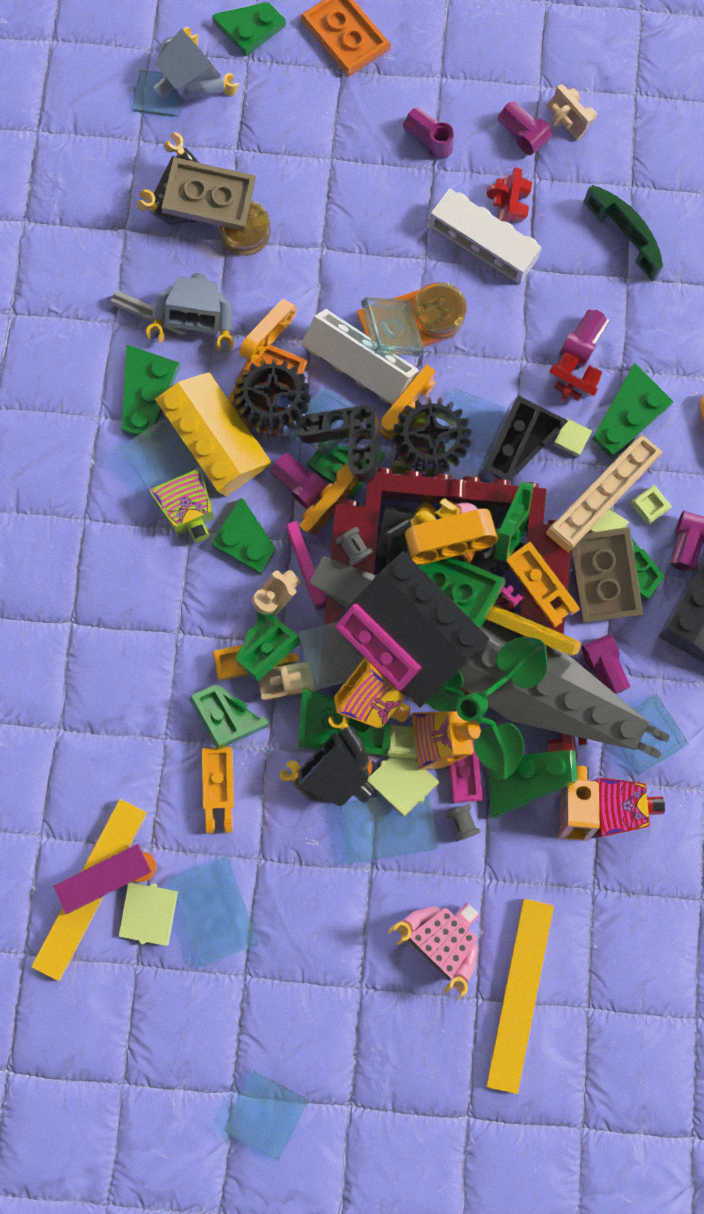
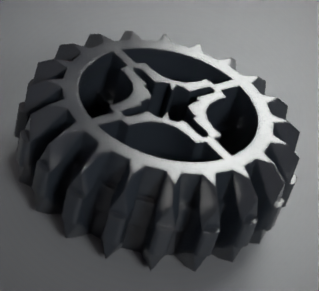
M262 358L259 367L251 363L250 371L243 370L241 372L242 379L236 380V389L233 390V398L236 399L234 407L236 410H239L238 416L240 419L247 418L246 425L248 427L256 424V431L258 433L263 427L267 428L269 435L272 434L274 428H277L280 434L284 432V426L292 430L295 426L294 421L297 422L298 419L303 417L302 414L308 413L309 406L307 404L311 401V395L308 393L310 386L308 383H304V373L297 374L298 368L296 365L288 369L286 360L281 365H277L275 358H273L271 364H266V361ZM279 382L287 385L288 387L280 385ZM273 388L275 398H273V404L271 405L269 395H271V389ZM252 403H255V405L262 406L266 410V412L258 409ZM288 407L283 411L277 412L280 408Z
M428 396L425 405L418 399L414 404L415 409L407 405L405 407L406 415L399 414L397 419L399 423L395 424L393 431L397 433L393 436V443L399 444L395 451L397 454H403L401 461L407 463L412 460L410 467L412 471L418 465L422 466L421 473L423 475L427 473V468H432L433 475L438 473L439 467H442L446 473L449 472L450 464L457 467L460 463L458 457L465 458L467 451L464 448H469L471 445L468 437L471 436L472 430L465 428L469 423L468 418H460L463 413L461 408L452 411L454 406L452 401L446 406L442 405L443 399L441 397L438 398L437 404L432 403L431 397ZM426 418V424L423 427L416 428L414 432H409L415 422ZM436 418L444 420L450 426H443L439 424ZM430 425L436 437L434 447L430 435H428ZM449 440H456L448 451L438 454L440 445L449 443ZM411 443H415V446L425 447L429 455L419 452Z

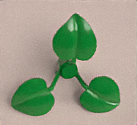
M535 637L514 639L500 649L496 663L507 674L482 693L472 692L465 696V693L460 691L463 685V676L459 672L426 703L433 709L441 712H449L456 709L457 714L464 721L476 720L478 724L484 723L490 726L480 730V736L474 739V750L479 760L486 767L494 771L502 780L510 777L519 766L523 756L524 741L520 731L512 723H503L497 727L493 720L483 717L488 710L487 697L510 678L520 688H532L544 679L548 668L546 644L543 640Z

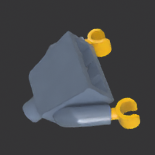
M189 27L181 28L176 35L162 41L155 66L164 77L153 86V89L163 100L175 89L184 100L220 92L233 96L236 94L239 84H232L234 76L231 73L225 74L223 80L220 78L221 74L198 48L199 35L191 36V29Z
M194 273L191 275V278L178 277L174 286H169L158 294L152 315L154 323L150 324L146 329L149 341L151 334L158 331L160 332L158 342L159 344L163 342L164 332L161 326L162 322H164L166 327L218 334V330H221V335L217 339L216 350L220 352V342L225 341L230 346L229 353L231 352L234 345V340L229 335V331L232 330V306L224 294L219 293L218 284L215 281H208L202 273Z

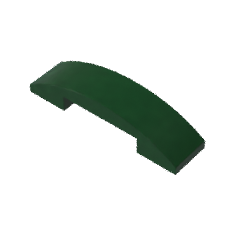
M590 186L583 202L600 222L610 216L640 251L635 261L636 264L652 282L655 281L663 268V262L657 241L645 221L630 205L618 196L601 187Z

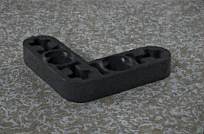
M361 405L307 414L297 420L295 431L303 443L312 444L349 438L348 466L356 481L368 482L377 475L379 419L373 407ZM364 418H366V419H365V426H366V428H363V426H362V424H361L362 422H364ZM335 421H344L339 428H330ZM361 440H371L369 445H367L366 447H357V444ZM361 458H365V461H366V463H367V464L364 466V469H363V470H361L362 467H363V461H362Z

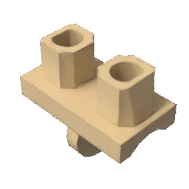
M561 84L556 87L554 96L546 105L554 115L551 119V124L554 127L563 125L576 140H579L584 136L588 127L593 124L597 113L592 107L584 108L579 103L580 94L575 88L567 90Z
M276 570L251 598L254 608L259 613L272 614L276 617L297 593L295 589L301 581L291 570L286 571L284 574Z
M310 661L272 668L259 680L262 701L302 694L303 687L315 691Z

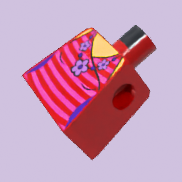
M596 778L592 780L599 784L600 826L596 832V838L649 827V815H662L665 813L663 796L647 797V786L645 783L609 778Z

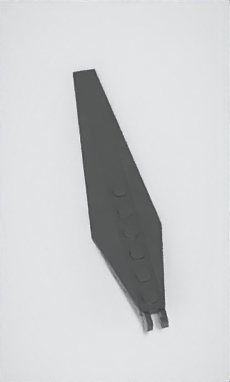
M323 556L309 583L347 608L376 575ZM486 619L481 630L490 638L486 648L460 671L463 676L461 688L468 693H482L507 674L496 663L500 649L506 643L526 636ZM547 645V673L538 685L532 688H520L510 678L487 697L488 707L511 722L632 750L637 749L656 759H659L662 753L657 748L640 742L644 733L646 732L662 742H668L670 738L669 734L649 725L645 718L568 654Z

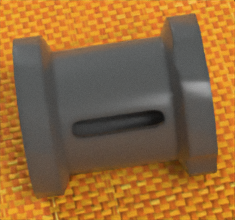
M358 527L347 531L335 540L337 545L342 546L350 559L348 562L350 566L361 562L373 553L371 548L367 549L359 536L360 530Z
M470 804L445 813L446 818H450L456 833L454 837L455 842L481 833L480 829L475 827L469 812L471 809Z

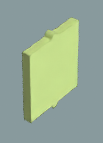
M390 757L387 761H381V766L366 781L403 817L419 802L424 803L425 796L439 784V781L426 769L419 770L418 762L415 759Z
M129 883L119 937L139 940L140 944L149 942L168 946L178 891L159 888L156 884L148 886Z

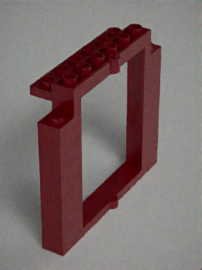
M378 468L377 475L368 481L365 507L360 506V502L353 500H342V504H336L330 559L349 565L350 559L342 546L337 545L335 540L347 531L358 527L360 530L359 536L367 549L371 548L373 553L352 567L374 575L381 499L418 503L429 502L430 504L442 505L440 502L446 499L449 502L470 503L476 506V508L508 511L519 486L510 485V481L504 479H493L492 483L480 482L481 478L464 476L462 480L451 479L449 474L436 473L432 478L422 477V473L418 471H404V475L392 474V469ZM527 482L534 484L528 518L526 544L528 542L532 543L568 591L571 551L568 553L546 534L548 529L557 521L548 520V523L544 524L547 488H539V483ZM522 585L521 596L523 599L520 606V616L564 634L565 617L562 619L563 623L556 628L552 626L543 611ZM328 595L326 598L318 682L344 685L364 659V656L334 627L337 624L336 619L346 608ZM558 596L549 602L554 609L562 604ZM460 689V691H463L465 693V696L470 694L464 689Z

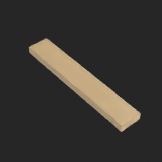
M641 434L548 529L546 534L569 553L663 452Z

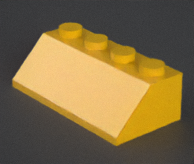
M208 372L177 382L155 399L216 490L224 496H229L273 464L247 425L240 419L238 412L211 373Z

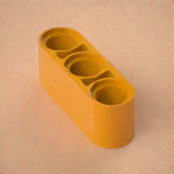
M477 509L410 527L405 532L410 558L420 565L486 549L493 546L498 540L491 513L487 509Z

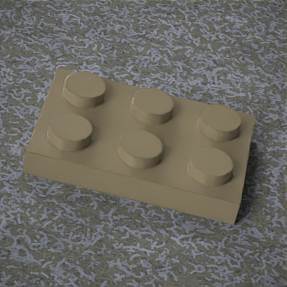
M174 157L162 204V213L245 231L256 183V175Z
M630 526L588 532L572 549L583 622L643 615Z

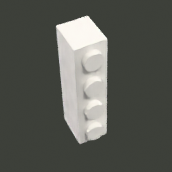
M449 188L430 215L429 227L518 284L523 281L538 260L542 247L538 245L536 240L522 235L510 223L500 221L488 209L478 207L460 192L456 193Z
M327 309L314 316L301 345L308 348L312 355L323 358L336 371L346 373L355 379L359 386L370 389L386 403L394 404L415 379L419 369Z

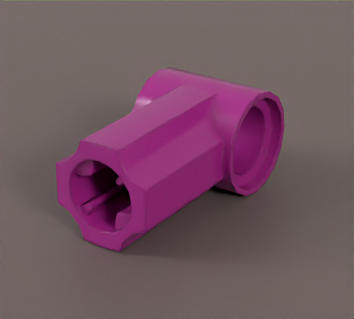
M515 101L507 103L498 115L497 120L516 137L520 149L529 156L537 152L553 137L550 126L543 119L538 118L535 120Z
M419 107L413 108L407 114L403 122V128L428 146L433 157L437 159L449 157L453 151L454 130L452 126L445 122H437Z
M588 309L574 333L571 332L566 339L559 355L563 356L567 352L579 359L577 365L584 368L596 347L597 340L602 335L609 321L604 313L597 309Z
M288 453L281 455L270 469L271 473L291 490V494L296 501L306 509L314 505L321 498L322 491L328 486L320 476L312 471L309 473Z
M683 510L676 525L675 535H677L669 564L675 569L693 572L696 569L701 547L704 543V516Z
M610 634L581 645L582 654L588 667L594 670L597 679L615 694L631 687L619 662V649Z

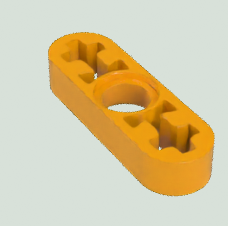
M282 299L245 338L240 347L239 355L254 363L290 325L295 317L297 306Z

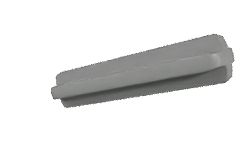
M114 292L111 298L113 306L154 323L152 315L155 306L122 292ZM162 322V327L180 335H186L188 332L186 329L166 327L164 322Z

